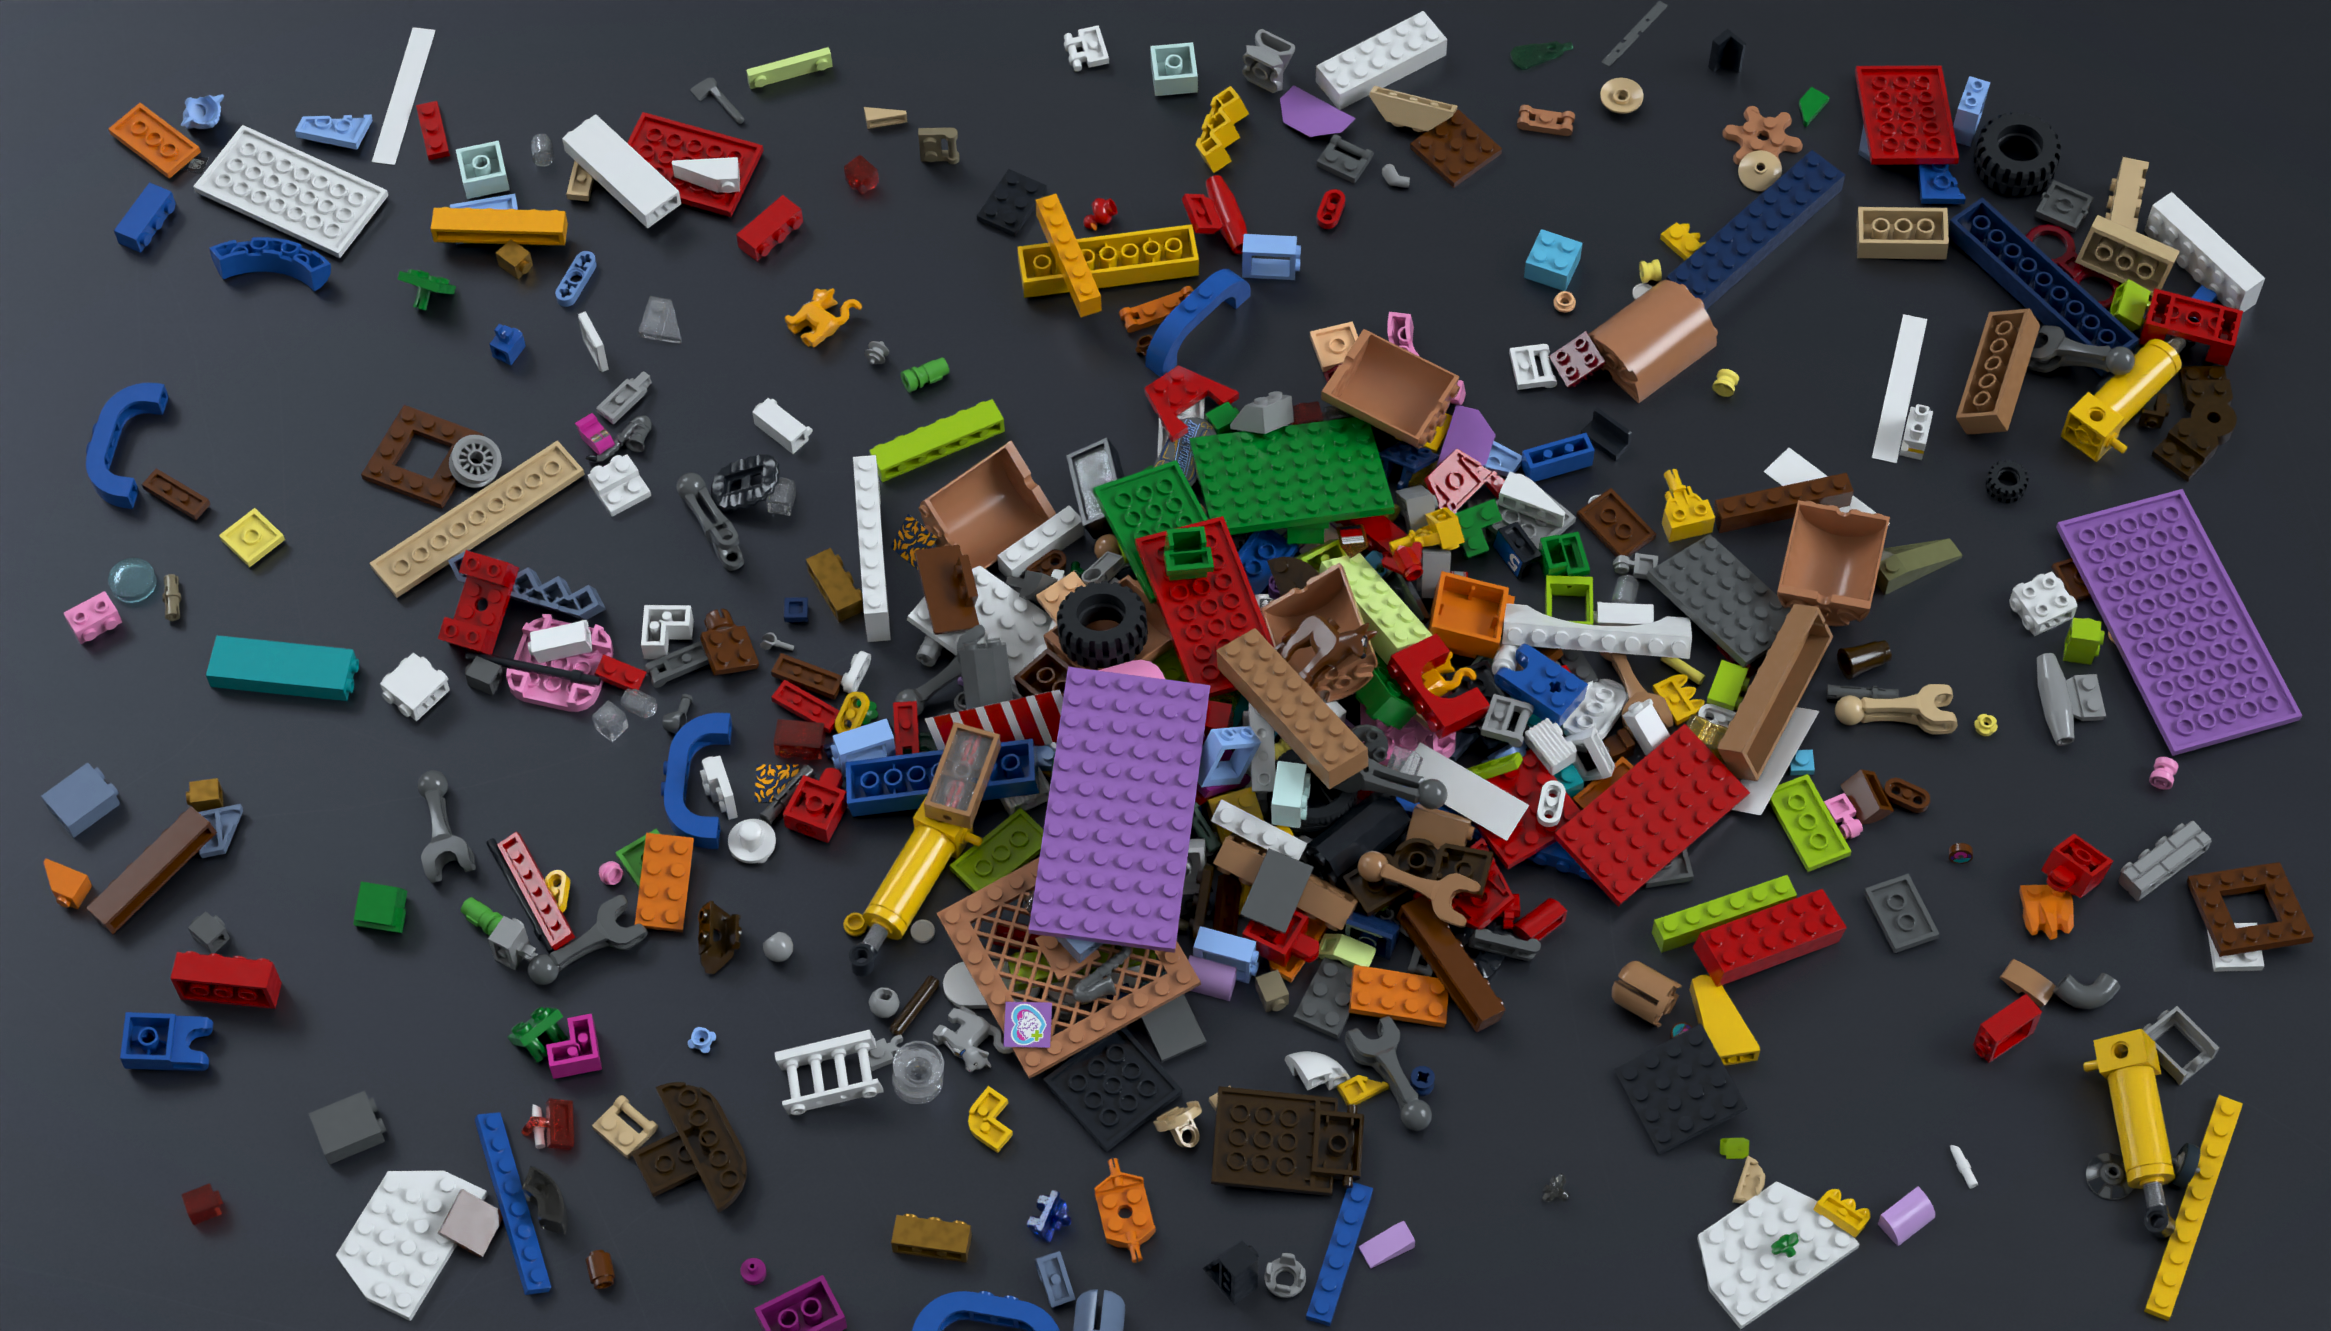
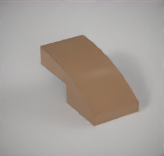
M2015 959L2010 961L2000 976V979L2015 992H2024L2040 1007L2046 1005L2056 987L2040 973Z

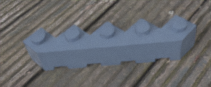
M465 551L448 560L457 580L465 584L467 576L460 573L459 569ZM529 567L518 572L510 598L583 620H587L606 610L597 590L592 586L587 585L572 594L566 580L560 576L542 585L537 573Z

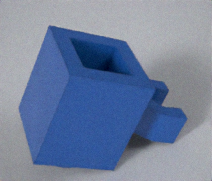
M498 324L494 330L496 336L489 344L492 357L512 365L526 347L523 333L516 328Z

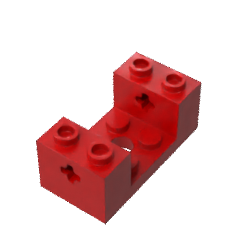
M2155 288L2147 309L2139 344L2145 345L2152 339L2164 341L2166 334L2209 345L2205 361L2228 366L2236 344L2243 311ZM2196 317L2199 322H2191L2188 318Z
M465 550L459 572L466 575L467 578L454 619L444 617L438 639L462 648L492 655L519 567L509 562ZM481 599L488 601V607L484 611H479L477 607Z

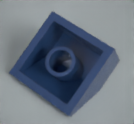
M1355 910L1347 919L1345 935L1377 949L1375 956L1390 961L1400 937L1401 926L1390 919L1383 920L1374 917V915L1367 917L1364 911Z

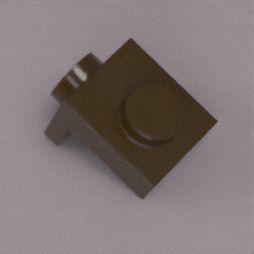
M2158 393L2153 411L2142 410L2139 425L2146 426L2147 428L2161 429L2164 418L2168 417L2170 411V404L2167 403V394Z

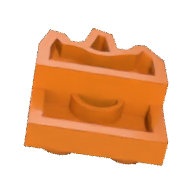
M2020 885L2019 894L2024 908L2023 919L2025 927L2031 935H2036L2038 931L2042 930L2052 940L2057 938V930H2062L2068 934L2074 927L2073 899L2068 890L2061 893L2055 891L2049 885Z

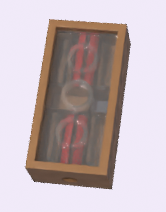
M954 722L924 802L925 817L967 829L972 828L1001 749L1000 734Z

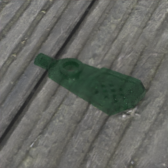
M1555 41L1516 46L1510 52V56L1514 64L1526 70L1562 56L1564 51L1573 49V45L1571 42L1561 44Z

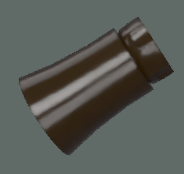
M1885 640L1840 648L1837 652L1839 668L1849 680L1870 669L1882 666L1885 662L1892 659L1890 646Z

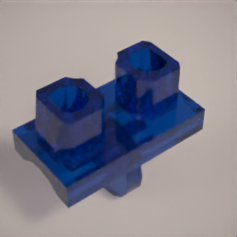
M1054 1190L1051 1191L1050 1195L1039 1196L1036 1207L1039 1211H1042L1040 1217L1032 1215L1027 1223V1227L1031 1232L1039 1234L1043 1241L1049 1243L1055 1231H1060L1061 1226H1069L1072 1221L1067 1215L1069 1208L1066 1207V1201L1060 1198L1058 1191Z

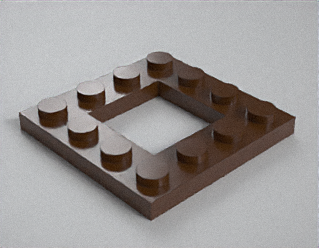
M404 405L361 474L362 479L443 509L459 483L453 477L449 468V457L455 444L465 436H484V434ZM415 434L451 447L432 479L395 466Z
M2280 862L2188 876L2187 884L2219 957L2311 943L2313 941L2314 935ZM2264 890L2278 922L2236 928L2222 896Z

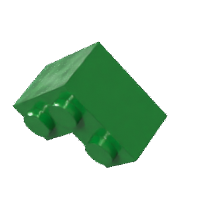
M1495 499L1455 513L1458 516L1465 541L1460 545L1466 560L1489 551L1482 530L1499 524L1503 520Z

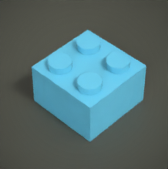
M1541 229L1527 258L1524 278L1566 291L1580 261L1583 243Z

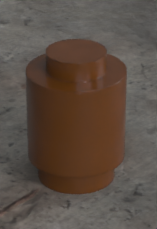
M604 1250L592 1251L589 1257L585 1259L590 1283L594 1284L595 1289L608 1288L614 1284L613 1279L615 1278L610 1253L604 1252Z

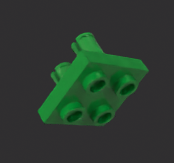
M537 1008L530 1014L531 1019L526 1023L520 1022L511 1029L512 1033L508 1036L513 1045L526 1047L536 1062L541 1061L543 1056L546 1057L548 1055L547 1050L537 1038L544 1031L553 1043L568 1040V1037L556 1023L563 1017L556 1008Z

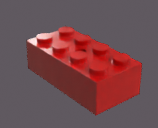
M194 951L177 952L170 978L181 1000L276 1009L282 984L273 962L268 959L259 958L251 960L242 956L231 958L223 957L216 953L201 955Z

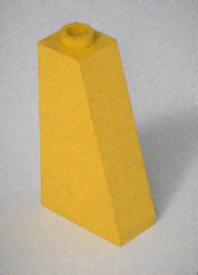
M1699 975L1692 979L1689 990L1698 1024H1702L1724 1066L1757 1061L1760 1047L1723 986L1716 987L1708 975Z

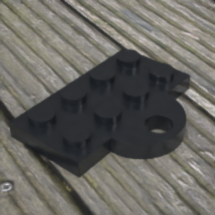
M1487 660L1466 667L1475 671L1477 674L1476 680L1473 681L1469 677H1463L1460 685L1451 690L1452 694L1447 697L1454 698L1477 687L1489 704L1493 694L1511 698L1509 694L1495 684L1492 667ZM1456 671L1445 674V680L1451 681ZM1513 712L1508 727L1509 731L1514 732L1520 716L1519 712ZM1485 717L1457 731L1464 734L1477 732L1488 750L1508 743L1481 735ZM1526 724L1523 737H1525L1526 730L1530 729L1528 724Z

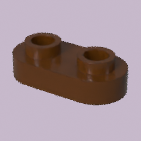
M1051 550L1028 566L1026 570L1051 576L1054 569L1064 570L1066 568V556L1060 550Z
M1891 778L1885 783L1884 792L1890 802L1915 813L1927 810L1930 803V795L1925 789L1900 778ZM1891 791H1897L1899 794L1895 795ZM1913 801H1919L1921 804H1916Z

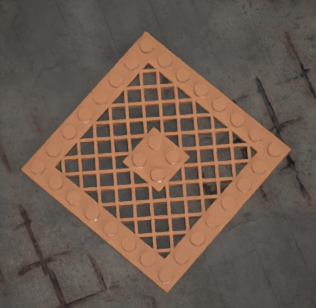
M1039 858L937 913L938 918L1003 1033L1006 1002H1014L1013 998L1023 1000V1002H1050L1046 1001L1049 990L1061 993L1058 1003L1050 1002L1052 1003V1008L1056 1009L1053 1020L1051 1019L1050 1048L1011 1047L1029 1079L1201 985V981L1176 940L1175 953L1153 950L1158 960L1148 958L1150 949L1145 950L1143 957L1132 954L1134 947H1131V954L1125 959L1123 967H1117V969L1112 970V972L1120 974L1118 984H1114L1117 995L1113 997V1000L1101 997L1093 1000L1094 1004L1091 1012L1080 1010L1081 1003L1077 1001L1075 1008L1063 1005L1066 994L1073 996V990L1068 989L1071 978L1079 981L1090 975L1092 967H1100L1103 963L1097 962L1102 959L1099 951L1109 954L1108 961L1113 955L1119 953L1120 950H1116V945H1111V948L1101 946L1081 963H1078L1055 937L1039 935V937L1035 938L1038 946L1028 944L1031 936L1029 934V925L1017 924L1019 914L1031 916L1032 910L1022 908L1024 898L1033 900L1034 894L1029 892L1035 890ZM1019 898L1017 906L1009 905V903ZM1003 909L1015 912L1012 922L1001 920ZM998 910L995 918L987 916ZM982 921L993 923L990 934L979 931ZM976 922L975 928L973 929L971 924ZM998 925L1010 928L1007 938L996 936ZM1015 929L1026 932L1023 942L1012 940ZM978 937L988 939L986 949H984ZM993 941L1005 944L1002 954L990 951ZM1010 945L1021 948L1018 958L1007 956ZM1026 949L1038 952L1035 963L1023 960ZM1042 955H1044L1049 966L1040 964ZM990 957L1000 960L997 970ZM1130 959L1142 962L1139 973L1127 970ZM1005 961L1016 964L1014 974L1002 972ZM1146 964L1158 966L1156 977L1144 974ZM1021 965L1033 968L1030 979L1018 976ZM1086 968L1084 976L1076 974L1078 971ZM1164 968L1167 974L1161 976L1162 970ZM1038 970L1049 972L1046 983L1035 980ZM1054 974L1059 982L1065 979L1063 987L1051 985ZM1125 975L1137 978L1134 989L1122 986ZM1001 977L1011 980L1009 990L1006 988ZM1142 980L1150 981L1147 985L1139 988ZM1016 981L1028 984L1025 995L1013 992ZM1033 986L1044 988L1042 999L1030 996ZM1120 991L1129 993L1127 996L1118 1000ZM1099 1003L1108 1005L1097 1011ZM1061 1011L1073 1013L1070 1024L1058 1021ZM1077 1015L1086 1017L1075 1024ZM1056 1027L1065 1029L1054 1035Z

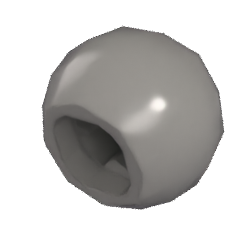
M777 932L763 943V951L765 956L771 961L783 962L793 952V942L786 933Z
M878 988L869 998L871 1012L880 1018H889L894 1015L900 1003L898 995L889 988Z

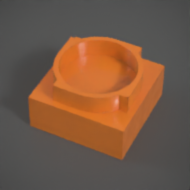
M1441 571L1435 587L1428 630L1432 635L1437 633L1450 652L1473 659L1477 655L1494 659L1501 640L1509 588Z

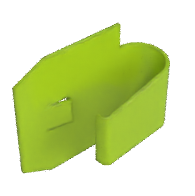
M1745 1138L1720 1139V1154L1726 1155V1159H1743L1749 1156V1140Z

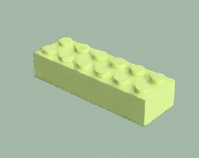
M1360 553L1321 562L1320 574L1338 563H1341L1344 567L1364 624L1369 623L1367 631H1378L1370 639L1372 647L1387 665L1391 655L1432 636L1430 631Z

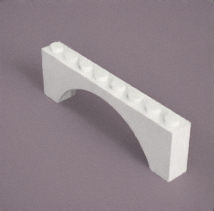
M876 455L853 457L867 641L891 640L883 555L881 499Z
M1506 604L1502 628V644H1528L1533 647L1690 659L1692 643L1690 618L1666 616L1652 623L1633 626H1597L1553 618L1532 609L1528 605Z

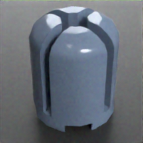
M1098 1289L1082 1293L1076 1301L1073 1331H1123L1125 1303L1121 1296L1112 1291L1104 1290L1100 1330H1096L1099 1306Z

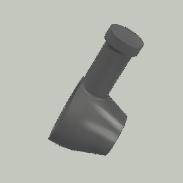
M683 694L678 711L664 715L663 728L677 734L687 723L686 714L689 705L692 703V696Z

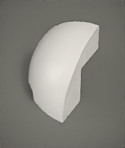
M1304 1051L1292 1053L1285 1057V1062L1292 1075L1296 1076L1299 1074L1307 1091L1325 1083L1328 1090H1332L1337 1085L1350 1079L1346 1070L1337 1061L1324 1054Z

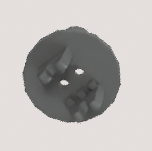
M1368 724L1358 725L1350 729L1361 742L1364 741L1363 744L1368 748L1369 759L1379 763L1387 758L1388 740L1381 729Z

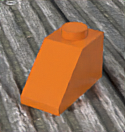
M46 858L44 866L56 902L65 908L71 906L79 909L92 888L88 875Z

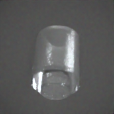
M1624 575L1617 578L1611 603L1635 604L1639 589V582L1635 577Z

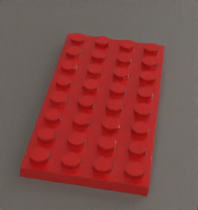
M1224 516L1179 527L1204 526L1207 541L1206 547H1211L1214 571L1207 572V577L1169 581L1164 561L1167 531L1135 539V546L1186 680L1189 683L1210 685L1209 698L1237 690L1217 668L1216 650L1254 628L1274 648Z
M1684 724L1556 831L1553 837L1619 907L1745 799L1750 792L1693 731Z

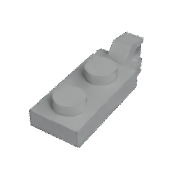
M643 371L635 379H626L597 406V413L614 425L647 392L648 386L652 383L650 375Z

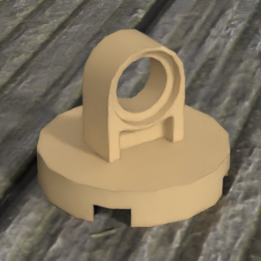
M1198 1101L1187 1102L1188 1108H1179L1177 1106L1158 1116L1157 1121L1153 1122L1157 1131L1170 1130L1175 1142L1180 1147H1194L1200 1137L1193 1120L1202 1113ZM1186 1129L1192 1133V1139L1189 1143H1185L1182 1140V1133Z

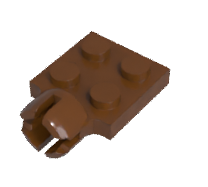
M717 609L709 612L704 620L707 631L701 632L700 640L714 676L757 669L759 662L745 626H736L727 609H720L722 617H720Z

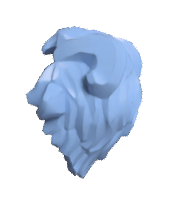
M221 94L214 97L208 95L197 99L187 98L185 100L186 108L183 112L181 126H185L187 129L213 128L219 121L221 112L220 102L223 100L224 95Z

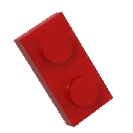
M603 654L594 676H599L602 681L637 695L647 672Z

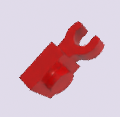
M1513 894L1515 902L1499 915V917H1503V929H1513L1514 917H1520L1519 894Z

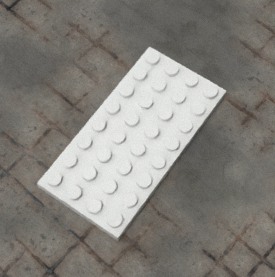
M244 125L240 127L193 186L195 192L338 258H341L388 197L387 190Z

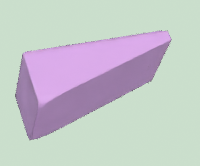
M1402 1221L1360 1245L1358 1248L1371 1269L1415 1248V1239L1406 1223Z

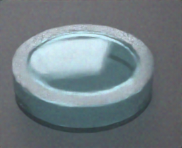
M127 558L118 562L111 569L108 576V583L113 595L117 599L128 603L138 602L147 598L154 591L157 582L152 566L140 558Z

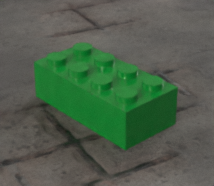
M1374 650L1378 665L1372 672V679L1364 687L1356 691L1355 697L1367 708L1365 712L1371 719H1378L1387 727L1393 726L1401 730L1417 711L1411 700L1403 694L1397 681L1389 675L1386 668L1387 664Z

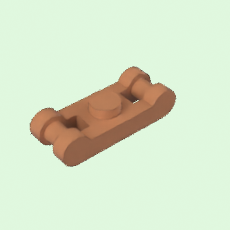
M1529 105L1520 106V117L1517 120V127L1519 129L1570 136L1572 134V123L1575 120L1573 112L1565 111L1561 113L1534 109Z

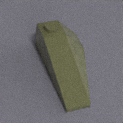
M1950 538L1883 548L1876 584L1884 595H1887L1962 558L1963 555Z

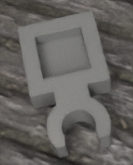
M902 1035L893 1037L890 1043H886L885 1038L875 1041L876 1048L868 1051L871 1071L893 1063V1055L903 1056L908 1053L907 1045L901 1048L896 1046L898 1043L903 1042Z

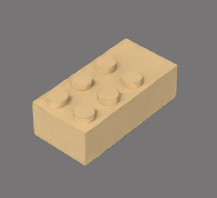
M1858 207L1856 221L1857 258H1947L1949 245L1947 208Z
M2097 215L2075 262L2121 283L2130 279L2151 291L2150 295L2152 296L2155 288L2162 289L2180 251Z

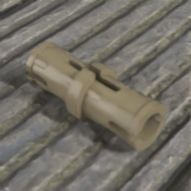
M168 574L163 578L164 594L162 595V600L165 603V619L176 621L180 619L179 602L181 601V594L178 587L179 577L175 576V574Z

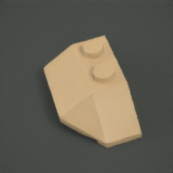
M1374 86L1369 94L1387 122H1391L1396 127H1412L1417 132L1433 129L1451 118L1458 107L1457 105Z

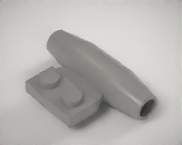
M2045 653L2037 657V683L2045 720L2056 745H2068L2074 742V717L2081 721L2104 720L2106 717L2097 674L2074 675L2066 680L2055 654Z

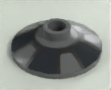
M2104 1153L2094 1157L2089 1162L2086 1169V1181L2089 1188L2097 1196L2107 1200H2120L2127 1197L2134 1188L2129 1187L2127 1183L2122 1156ZM2108 1171H2114L2117 1175L2112 1176Z

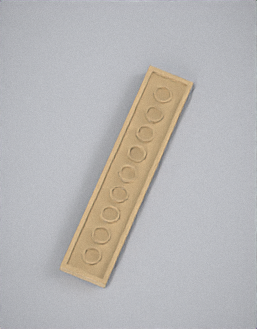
M557 440L370 562V566L394 596L398 598L448 565V560L465 550H471L585 475L584 470Z

